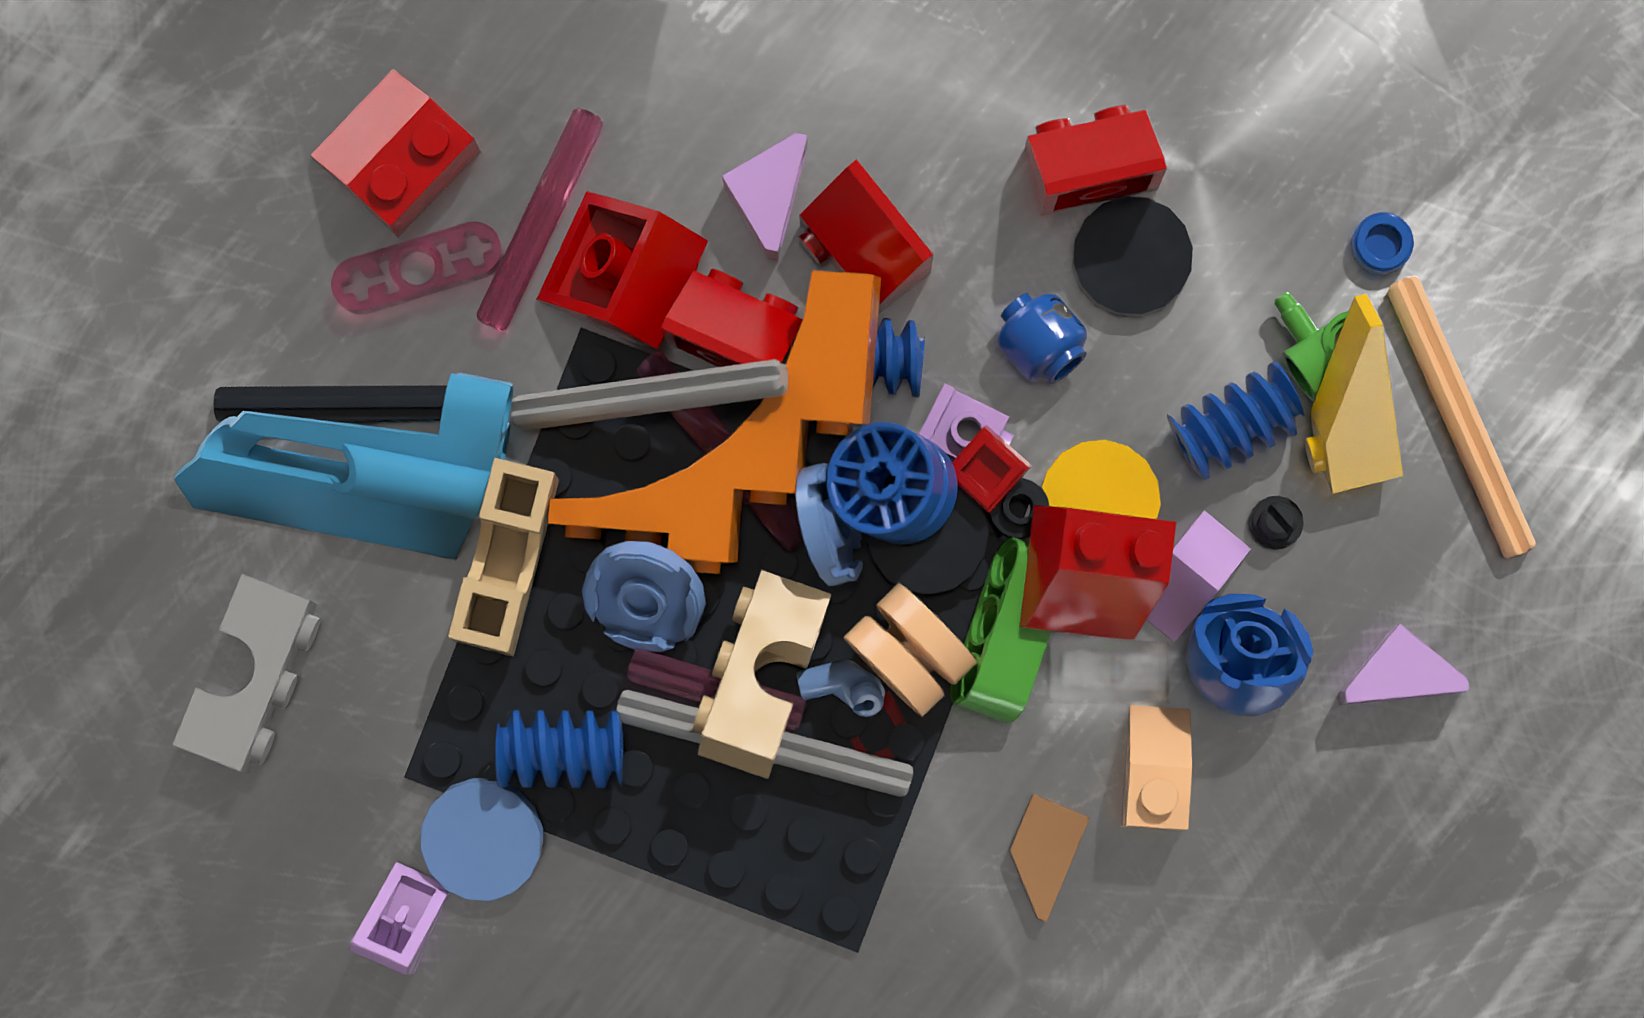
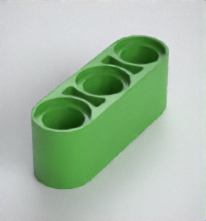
M1015 537L1007 538L996 551L964 642V646L975 658L977 664L956 684L951 683L950 686L952 702L1005 723L1014 722L1023 712L1051 634L1049 630L1019 627L1029 543Z

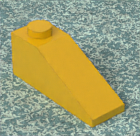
M1367 293L1354 296L1310 411L1313 436L1304 440L1312 472H1323L1333 494L1403 476L1383 324Z

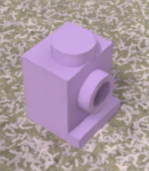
M945 383L919 435L940 446L949 456L951 462L970 442L960 438L957 432L958 425L964 420L975 421L979 425L980 430L983 426L988 425L1009 445L1014 437L1013 434L1004 430L1009 416L956 391L955 388Z

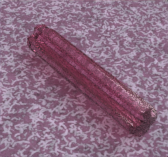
M642 649L635 650L627 672V677L631 682L697 702H701L704 696L715 699L722 679L712 676V670ZM759 685L768 695L792 703L786 728L791 730L797 729L801 724L806 707L805 700L796 695Z

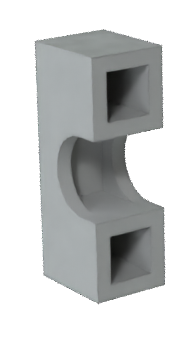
M241 574L219 631L242 640L250 648L255 662L253 677L242 691L231 696H217L195 688L172 745L244 773H250L253 763L261 766L269 754L275 737V732L269 730L268 726L276 706L283 709L286 708L297 683L298 675L290 671L299 649L308 652L317 635L321 618L313 615L317 604Z

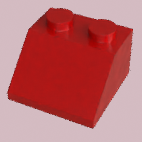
M392 69L310 156L399 238L481 151L475 139L434 100Z
M1120 105L1094 113L1095 121L1072 126L1069 118H1062L1037 125L1035 127L1036 134L1027 136L1025 151L1040 215L1044 216L1115 200L1123 196H1133L1158 190L1167 167L1146 110L1130 113L1129 105Z
M857 159L848 165L799 214L800 225L805 231L798 236V239L819 265L828 259L837 272L870 274L881 278L878 314L931 273L934 254Z
M586 191L536 299L619 338L659 350L664 339L661 326L692 272L697 271L708 240L660 211Z
M711 268L708 276L696 271L692 272L668 312L661 330L666 345L715 367L774 359L786 365L803 319L796 316L799 308L793 303L766 293L763 301L741 292L744 284L742 281L727 273Z
M1034 505L1019 627L1134 641L1169 584L1177 522L1069 507Z

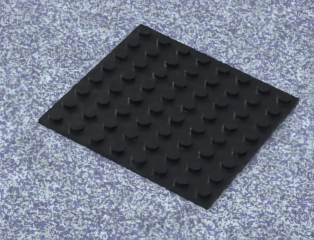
M581 327L556 390L695 370ZM764 398L541 428L526 466L556 474L559 483L555 499L599 498L644 488L690 467L724 443L760 406ZM809 421L806 467L830 463L834 451L847 435L816 433L817 421ZM743 489L738 562H721L720 574L696 572L703 583L706 605L695 633L687 641L685 638L683 641L677 642L673 649L663 652L634 650L609 638L604 634L606 627L599 622L597 617L592 621L585 610L582 588L593 560L607 547L625 542L626 530L602 528L601 539L565 537L566 525L548 523L514 657L456 643L404 778L443 793L450 786L472 778L488 779L487 781L497 782V725L499 723L500 727H506L512 710H519L525 728L531 727L537 710H544L550 728L556 727L561 711H569L574 728H580L586 711H593L598 727L604 728L610 712L616 711L619 697L625 690L699 709L704 696L715 699L722 679L712 676L718 654L724 641L735 644L742 626L732 622L738 599L743 587L755 590L761 570L830 593L831 598L807 669L844 659L854 661L879 679L885 693L890 691L907 724H900L894 727L885 708L871 717L859 716L850 706L834 694L803 701L796 671L804 670L805 668L787 662H771L762 666L754 673L755 679L761 689L768 695L792 703L785 732L853 750L855 749L850 739L859 736L866 752L871 755L889 747L890 752L895 756L890 760L909 764L913 768V776L906 796L899 797L775 763H773L767 779L698 755L699 743L622 723V786L619 784L615 771H612L606 787L596 788L591 772L587 771L581 788H572L565 770L562 771L556 788L546 786L541 770H538L532 787H522L516 770L513 771L508 785L519 789L535 806L543 831L858 953L954 703L950 696L951 683L933 670L930 674L943 690L944 696L921 717L860 658L843 638L864 616L871 617L886 630L890 627L878 611L877 604L896 585L886 580L872 561L867 534L862 532L861 548L853 549V562L859 560L863 562V568L857 580L837 586H829L819 576L805 545L798 517L796 493H787L786 505L749 502L750 490ZM1020 497L1011 499L1009 503L1011 513L1018 518L1025 517L1029 506L1028 502ZM985 509L984 513L989 529L986 552L973 576L951 591L932 595L912 593L963 645L992 560L1000 545L1008 538L995 529ZM662 533V544L656 545L668 549L669 533Z

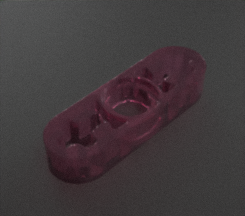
M476 221L466 222L346 259L335 269L331 279V289L335 299L345 310L358 315L369 314L491 276L502 263L503 246L497 233L487 224ZM470 236H477L481 244L491 243L492 249L483 253V264L474 266L469 258L451 261L457 273L446 276L445 261L436 248L437 245L447 242V251L451 255L467 249L466 239ZM413 252H424L430 255L435 264L432 277L427 282L419 285L406 282L401 275L403 260ZM389 260V272L399 291L388 294V285L382 282L368 288L369 298L364 301H359L354 293H344V287L352 284V273L361 271L367 279L385 275L379 267V263Z

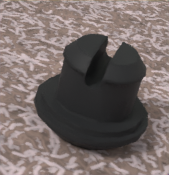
M1279 495L1269 496L1259 501L1253 508L1249 519L1250 531L1255 540L1262 546L1274 550L1285 549L1294 544L1300 537L1304 525L1303 515L1297 504L1289 498Z

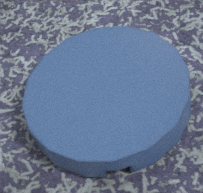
M821 463L801 469L797 477L796 487L797 510L803 539L819 576L829 586H837L856 581L860 575L863 562L860 560L853 562V549L861 548L862 532L844 522L833 508L827 491L829 463Z
M625 541L607 547L593 560L582 588L585 610L592 621L597 617L599 622L606 627L604 634L616 643L637 651L663 652L673 649L677 642L683 641L685 638L687 641L695 633L706 605L703 583L692 566L672 550L651 542Z
M472 778L450 786L430 806L421 826V852L430 874L446 890L467 900L492 901L514 893L533 874L541 856V846L543 845V827L535 806L519 789L510 785L498 787L496 781H487L488 779Z

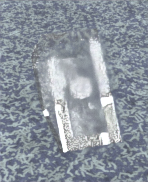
M1050 638L1047 643V703H1169L1168 642L1114 638Z

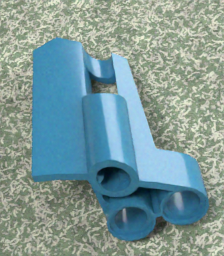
M460 372L458 374L451 373L444 398L439 434L242 411L237 417H228L213 428L199 446L195 457L176 472L174 480L193 508L456 559L473 519H476L482 507L494 458L506 459L510 437V423H508L514 384ZM265 436L340 450L344 453L348 463L256 444Z

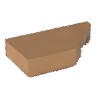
M1032 794L1009 851L1028 894L1036 918L1047 922L1090 817Z

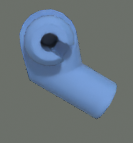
M844 659L796 671L803 701L834 694L850 706L857 715L863 717L876 715L884 705L885 690L879 679L852 660Z

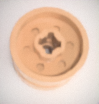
M898 583L877 604L878 611L890 627L886 630L871 617L864 616L843 638L860 658L911 709L923 717L944 696L943 690L930 673L934 670L948 682L956 684L977 664V661L957 637L917 597Z

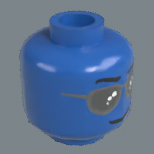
M1025 293L1012 301L1000 315L1005 324L1002 326L997 337L998 346L1028 381L1039 382L1046 379L1049 384L1059 382L1079 366L1087 355L1083 349L1087 340V331L1084 325L1060 297L1055 294H1043L1032 299L1028 293Z

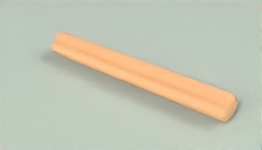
M1410 276L1393 283L1388 288V296L1503 556L1507 559L1514 558L1532 550L1535 547L1536 541L1420 279L1417 276Z

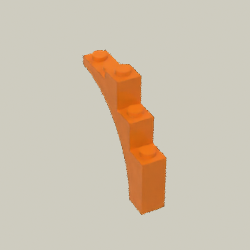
M812 270L804 319L786 363L789 373V388L782 396L764 398L760 406L724 443L680 472L644 488L599 498L550 499L548 523L566 525L565 537L601 539L602 528L626 530L625 541L662 544V533H669L668 549L689 563L695 572L720 574L721 562H738L743 489L750 490L749 502L786 505L787 493H796L797 477L801 469L806 467L809 421H817L816 433L847 436L853 432L854 424H870L881 278L870 274Z

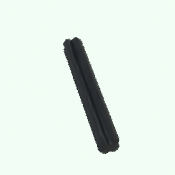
M447 385L221 386L215 390L213 408L215 418L219 422L228 417H237L242 411L332 422L441 421Z

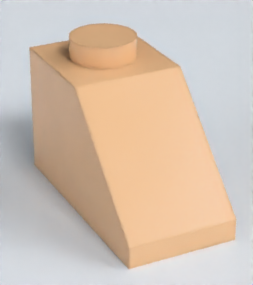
M1129 705L1121 827L1176 831L1188 830L1192 776L1191 709Z

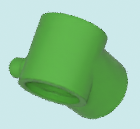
M1285 292L1275 299L1274 304L1281 313V319L1297 343L1282 352V356L1299 387L1314 402L1335 348V335L1342 330L1349 311L1336 315L1329 323L1317 329L1302 305L1296 302L1291 293Z

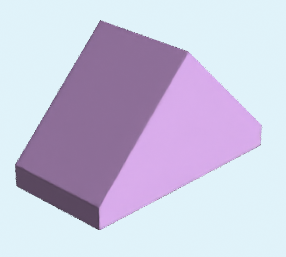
M792 134L722 176L724 188L768 259L779 261L808 148V136L804 134Z
M1203 511L1174 546L1169 584L1147 618V621L1172 642H1175L1220 590L1251 548L1206 511Z
M1398 624L1388 631L1338 693L1339 705L1443 696L1469 691L1468 678L1403 625Z
M396 862L351 941L349 951L404 975L414 974L450 891L446 890L435 878Z

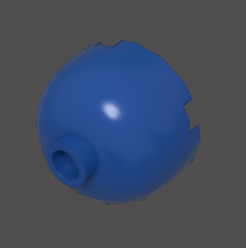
M1228 594L1212 599L1204 607L1202 614L1195 620L1186 652V661L1192 683L1201 696L1218 709L1237 716H1259L1282 707L1302 685L1313 655L1309 632L1299 619L1285 608L1280 616L1275 611L1263 607L1266 599L1254 594Z

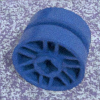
M876 422L854 430L838 445L832 455L827 471V491L833 508L842 520L851 527L888 543L912 544L933 535L949 518L957 498V476L949 456L936 443L899 424Z

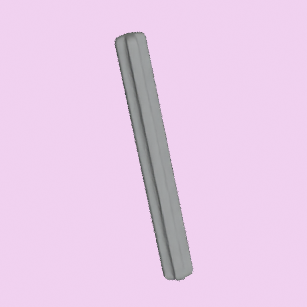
M774 359L518 395L512 400L511 420L515 426H519L526 431L782 396L789 388V373L786 365Z
M625 690L621 693L616 711H618L622 723L699 744L701 742L702 734L692 731L698 708L631 690ZM784 732L774 763L899 797L906 796L913 776V768L909 764L789 732Z

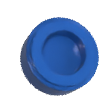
M1387 212L1375 213L1366 217L1355 229L1351 240V250L1355 261L1365 271L1376 275H1387L1399 270L1410 258L1414 247V238L1409 225L1401 217Z

